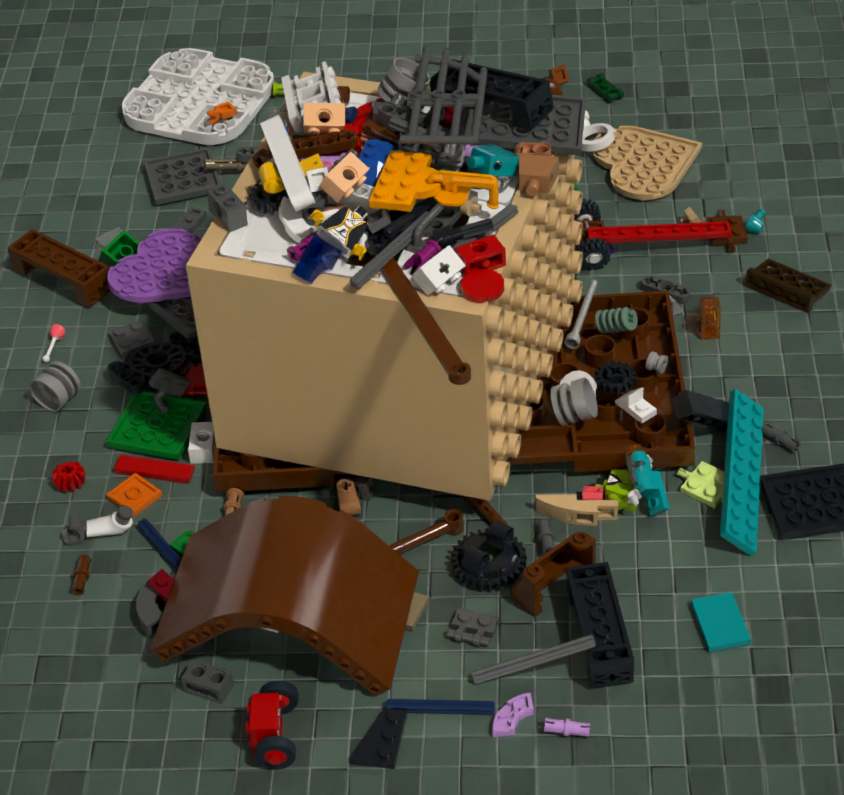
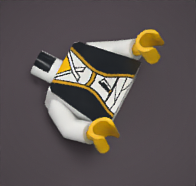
M346 206L341 209L335 208L323 212L314 210L308 219H313L316 222L314 224L315 227L320 225L316 234L346 259H349L352 254H356L359 256L358 260H362L366 253V244L369 237L366 231L368 224L364 221V218L368 215L367 211L361 206H358L354 211Z

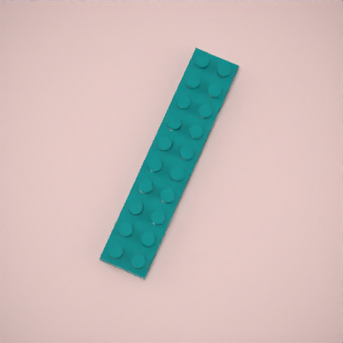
M735 388L730 392L720 536L749 556H752L757 552L764 408Z

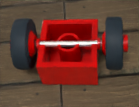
M271 681L264 684L259 694H252L251 703H247V715L250 716V720L246 721V734H250L248 735V746L253 748V754L257 762L270 769L286 768L292 765L296 758L295 744L291 740L282 737V713L290 712L296 708L299 701V693L293 684L286 681Z

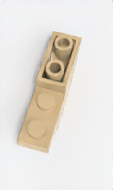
M577 494L536 495V512L565 523L597 526L598 520H618V500H577Z

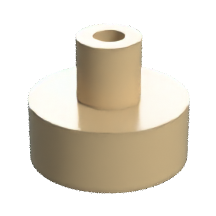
M469 194L466 203L460 206V212L467 216H472L474 212L479 213L482 209V205L478 204V197Z

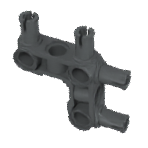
M396 93L390 102H382L378 106V125L386 126L392 132L396 131L389 127L392 117L395 116L407 122H410L412 109L402 106L406 101L402 94L399 96V93ZM433 107L427 113L420 111L418 126L425 129L430 127ZM441 125L438 126V130L446 132V135L450 136L451 129ZM399 140L398 150L431 154V165L435 166L437 164L439 153L426 150L423 144L400 143Z

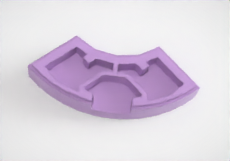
M531 692L508 700L506 705L500 711H497L492 725L493 737L515 735V728L519 721L527 716L534 715Z

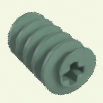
M628 307L617 308L616 310H598L595 314V324L598 331L603 334L627 330L632 331L636 329L638 322L636 311L630 310Z

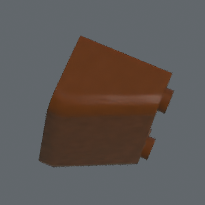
M585 532L572 534L524 569L511 585V598L533 617L538 616L543 612L542 605L540 604L543 601V595L540 591L566 573V567L596 564V540Z

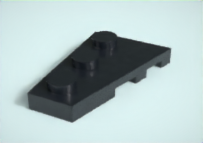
M385 708L350 758L351 764L395 769L407 720V710Z

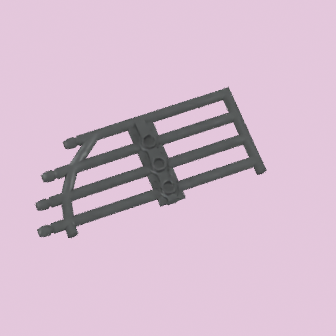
M425 45L422 55H415V62L420 63L416 90H413L407 96V106H412L408 135H400V143L478 144L488 73L487 68L482 67L478 74L468 67L469 56L467 54H464L461 57V63L449 59L450 50L448 48L442 51V57L430 56L431 48L429 45ZM428 64L440 65L437 87L432 93H424ZM448 67L459 71L457 90L453 93L444 92ZM467 76L478 83L477 94H465ZM424 106L433 107L429 135H416L420 110ZM445 107H453L454 109L450 136L437 135L441 110ZM466 107H475L471 136H458L462 110Z

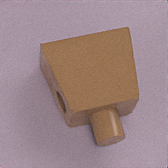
M519 154V189L526 191L529 196H536L538 192H550L559 175V157Z

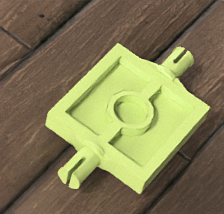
M703 461L692 472L682 468L678 470L677 476L686 479L680 487L681 493L716 509L723 500L724 471Z

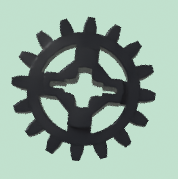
M255 184V188H251L249 194L251 208H255L256 212L262 210V214L268 212L271 215L275 211L279 213V206L284 196L288 199L290 198L286 189L270 194L264 190L262 184Z
M611 360L610 364L604 362V366H598V370H595L594 380L597 384V389L602 388V393L609 391V395H612L613 392H616L619 396L622 391L627 394L628 389L633 390V385H636L637 372L634 371L633 366L629 367L628 362L622 364L621 360L618 363Z

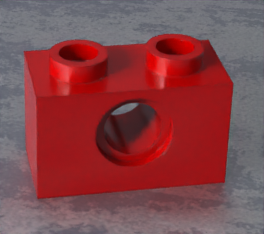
M494 234L455 247V253L466 265L460 270L463 275L476 269L495 270L506 266L505 247Z

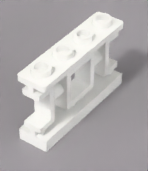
M326 61L322 62L323 68L316 67L317 73L299 79L298 75L294 76V80H291L289 75L281 78L289 120L295 133H303L304 103H329V98L330 103H341L335 72L332 66L328 67Z

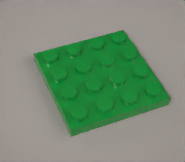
M144 391L139 394H133L106 441L107 447L179 460L189 443L192 422H200L207 409V403L165 395L163 400L168 407V411L162 413L154 400L157 393Z

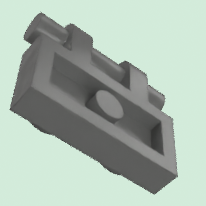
M458 608L452 622V629L448 630L447 637L454 638L458 642H472L476 646H489L490 640L493 638L499 624V617Z

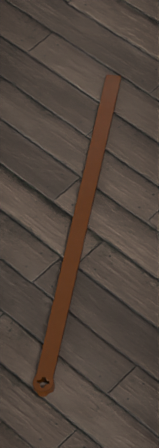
M366 216V217L364 218V221L368 224V222H367V216ZM367 227L366 231L370 236L372 232L370 231L369 227ZM393 257L380 269L445 369L449 381L455 385L468 383L471 379L470 365L462 362Z

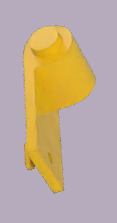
M318 153L299 162L306 179L305 171L324 167ZM267 162L260 166L258 170L259 177L267 193L275 194L286 189L275 163Z

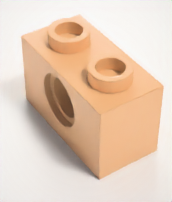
M304 103L303 134L317 136L345 130V103ZM322 118H326L329 121L326 123H322L319 120Z
M350 152L325 176L319 187L337 203L343 198L347 200L354 193L355 189L353 188L355 186L361 187L367 180L365 175L369 168Z

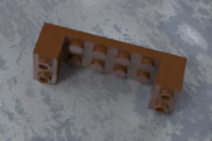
M31 229L7 247L13 270L27 275L34 268L38 267L72 284L76 302L88 308L111 291L108 286L107 277L110 269L109 266L34 229Z

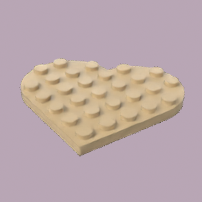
M618 126V129H615L616 132H614V141L608 147L592 151L594 159L601 166L611 170L610 181L617 192L622 194L623 197L646 201L670 195L676 189L701 151L702 143L641 127ZM606 133L598 134L594 140L604 137Z

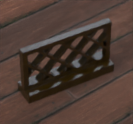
M769 258L755 269L750 267L747 270L744 284L749 288L807 313L812 310V305L831 290L832 286Z

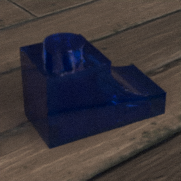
M314 235L292 273L312 284L323 271L333 269L343 251Z

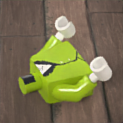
M646 454V455L648 456V458H649L650 465H651V469H652V464H651V463L653 462V460H652V458H651L648 454ZM627 469L612 470L608 480L597 478L595 486L604 487L605 500H618V510L625 509L636 512L642 496L637 489L634 490L633 482L630 480Z

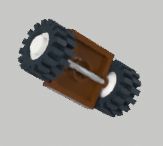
M583 199L580 213L578 215L574 214V221H579L583 224L581 240L578 245L575 244V251L583 253V269L588 268V270H592L594 268L598 270L597 267L603 268V264H608L611 255L609 243H606L604 239L598 238L596 240L595 237H592V240H589L587 237L588 227H605L604 221L600 219L599 206L595 201L592 202L591 199L588 202L586 199Z

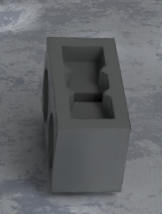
M194 659L181 677L184 692L219 704H223L234 686L232 671Z

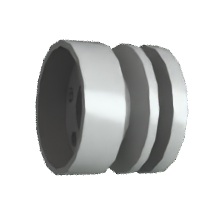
M395 58L387 71V75L384 76L378 86L380 96L386 102H390L394 94L399 93V96L402 94L406 99L402 106L412 109V106H407V96L413 90H416L420 65L407 58ZM428 72L426 74L424 91L431 81Z
M54 361L30 382L29 388L33 398L39 405L49 411L57 412L69 399L73 398L80 391L81 383L76 373L69 366L62 362Z
M586 377L571 381L570 386L567 383H563L561 386L556 385L551 388V401L554 413L562 426L568 425L570 422L572 424L576 423L578 417L582 421L597 417L596 397Z

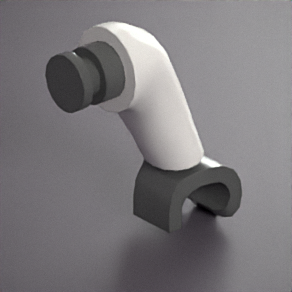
M123 505L112 515L87 520L86 524H84V520L81 518L70 516L69 525L62 530L64 542L69 545H78L84 541L85 534H87V537L125 533L132 526L133 520L131 517L133 510L129 506Z

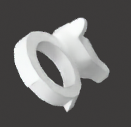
M586 110L582 150L591 152L608 147L614 141V132L616 130L611 125L605 123L591 125L589 114ZM594 133H606L604 137L597 140H584L587 136Z

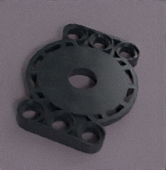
M174 332L169 336V343L147 344L131 352L124 362H111L107 366L108 375L130 393L139 394L145 391L146 386L151 387L149 381L159 368L183 377L190 370L193 363H202L200 346L194 339L188 340L180 332ZM156 361H164V363L159 365H151Z

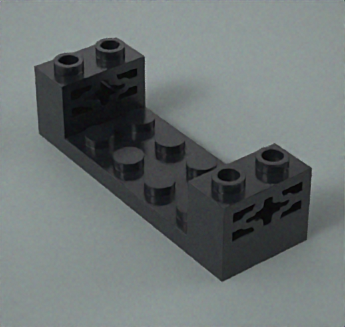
M472 63L468 64V67L478 74L482 67H486ZM449 67L445 82V93H453L457 90L459 71ZM486 67L488 73L484 99L510 105L514 126L532 130L554 109L548 80ZM439 71L430 78L431 93L436 90ZM467 76L465 94H477L478 83Z
M608 562L566 567V591L570 606L574 605L581 635L582 637L593 635L596 641L595 647L585 650L586 672L590 688L634 682V657Z

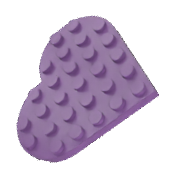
M164 229L149 234L144 242L141 241L139 243L137 254L118 260L117 265L111 266L107 276L110 290L119 298L137 304L191 297L186 264L203 237L199 234L195 236L185 229Z

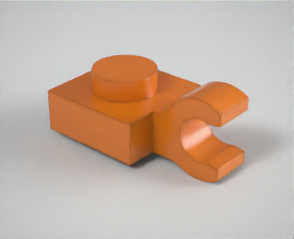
M229 101L214 106V110L207 111V115L211 117L207 121L210 124H214L220 117L228 119L231 116L237 115V109Z

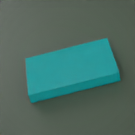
M732 592L691 599L692 609L709 652L751 645V638Z

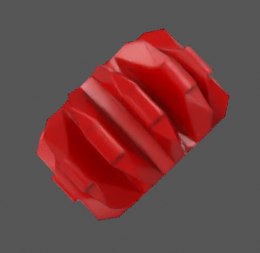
M71 460L69 463H65L63 461L62 465L57 464L56 469L52 470L53 484L59 491L64 490L65 493L69 490L74 492L76 488L81 489L82 484L86 480L85 470L79 462L73 463Z

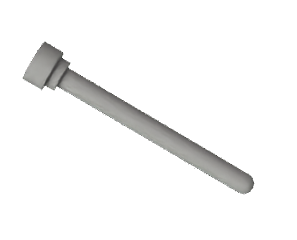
M595 279L590 281L572 332L566 335L564 344L570 349L579 347L581 341L579 333L597 287Z

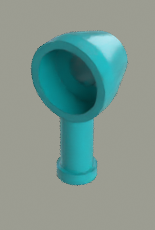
M759 209L756 215H751L745 226L746 231L751 233H760L762 231L764 223L761 221V218L766 215L763 209Z

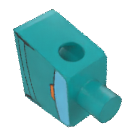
M494 144L477 146L472 148L471 156L467 159V166L482 174L516 176L519 155Z

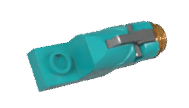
M636 444L627 447L625 460L630 480L633 482L634 490L637 489L641 496L646 498L650 516H658L669 510L670 507L661 472L651 469L649 458L642 445Z

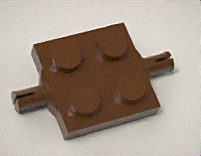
M720 209L717 212L718 216L706 217V222L729 221L732 235L731 238H713L710 240L712 245H726L728 251L731 253L732 250V253L736 251V244H744L748 241L742 216H726L725 210L722 209L721 212Z

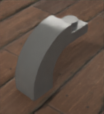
M178 571L170 575L174 580ZM146 583L137 596L136 610L142 631L149 639L155 637L163 614L159 607L164 600Z

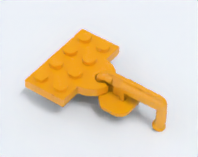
M391 150L369 199L370 208L411 212L416 199L433 197L440 205L461 206L466 203L471 188L476 187L489 189L487 206L491 209H497L499 207L498 180L495 176L487 174L437 171L434 168H430L432 162L431 154Z

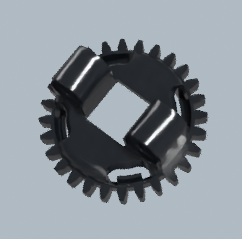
M495 520L489 529L486 528L484 533L478 529V534L471 531L469 537L464 535L463 541L458 540V545H454V551H451L452 572H454L456 578H459L460 583L465 582L466 587L473 585V590L479 587L482 592L484 589H489L491 592L492 588H497L499 591L501 586L507 589L508 583L512 585L526 568L527 554L523 543L518 542V537H514V528L499 520ZM483 545H492L502 550V552L490 563L489 553L480 548ZM486 573H502L501 578H498L497 576L487 578V580H484V574Z

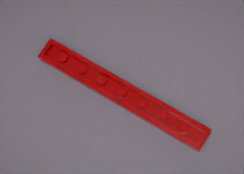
M729 221L587 228L589 240H592V237H595L596 240L601 238L606 243L731 238L732 235Z

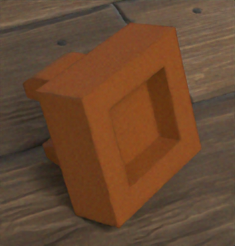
M565 65L549 69L550 79L555 80L559 84L569 81Z

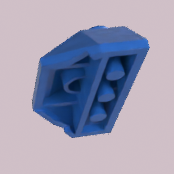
M378 139L366 140L358 158L369 168L365 175L367 180L363 184L376 186L390 151H397V147Z

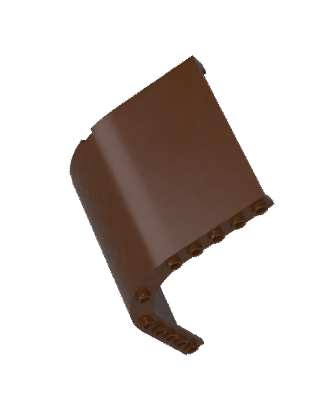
M279 496L278 499L273 500L261 498L238 508L190 535L150 651L161 660L167 662L229 630L244 627L273 629L290 634L308 643L370 693L379 695L391 689L419 570L364 524L341 509L336 511L326 507L324 502L297 496Z

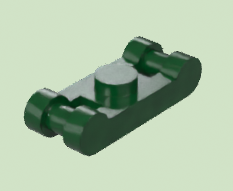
M599 73L596 77H590L586 80L587 85L608 103L624 97L623 90L616 88L605 79L603 73Z

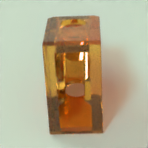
M701 297L699 304L701 339H720L721 306L719 298ZM707 322H712L713 326L708 327Z

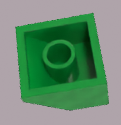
M123 230L101 251L98 261L109 266V268L111 266L114 267L118 264V260L137 254L140 242Z

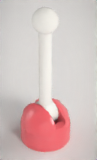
M54 324L50 329L52 341L46 355L42 358L44 362L50 361L49 356L55 341L62 339L66 332L65 328L61 325Z

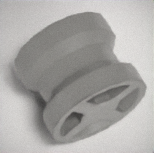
M652 351L647 358L646 369L650 371L656 370L657 373L663 374L667 367L668 356H659L657 352Z

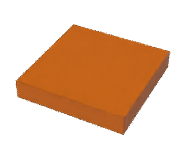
M137 473L131 475L106 494L107 500L117 507L129 506L133 510L132 518L163 496L160 489Z

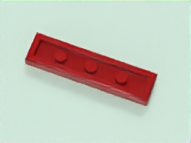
M120 455L114 471L118 474L133 475L137 473L141 477L189 484L195 467L190 464Z

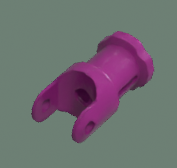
M317 234L302 238L299 244L287 248L289 259L293 263L299 264L304 257L315 254L320 243L324 240L322 238L319 239Z
M428 240L422 250L416 251L405 262L404 268L409 269L412 265H418L415 270L416 272L426 262L440 253L442 248L434 240Z

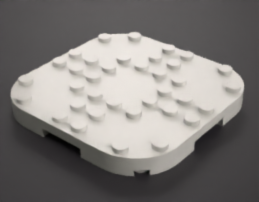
M185 48L179 49V51L172 54L168 52L159 57L149 68V76L140 87H133L122 102L124 120L135 131L207 146L226 143L237 139L272 95L273 72L270 71L269 66L259 61L240 58L238 62L214 58L213 52L200 49ZM229 101L237 109V115L231 116L228 119L220 117L214 124H210L207 119L211 118L207 115V111L214 110V106Z

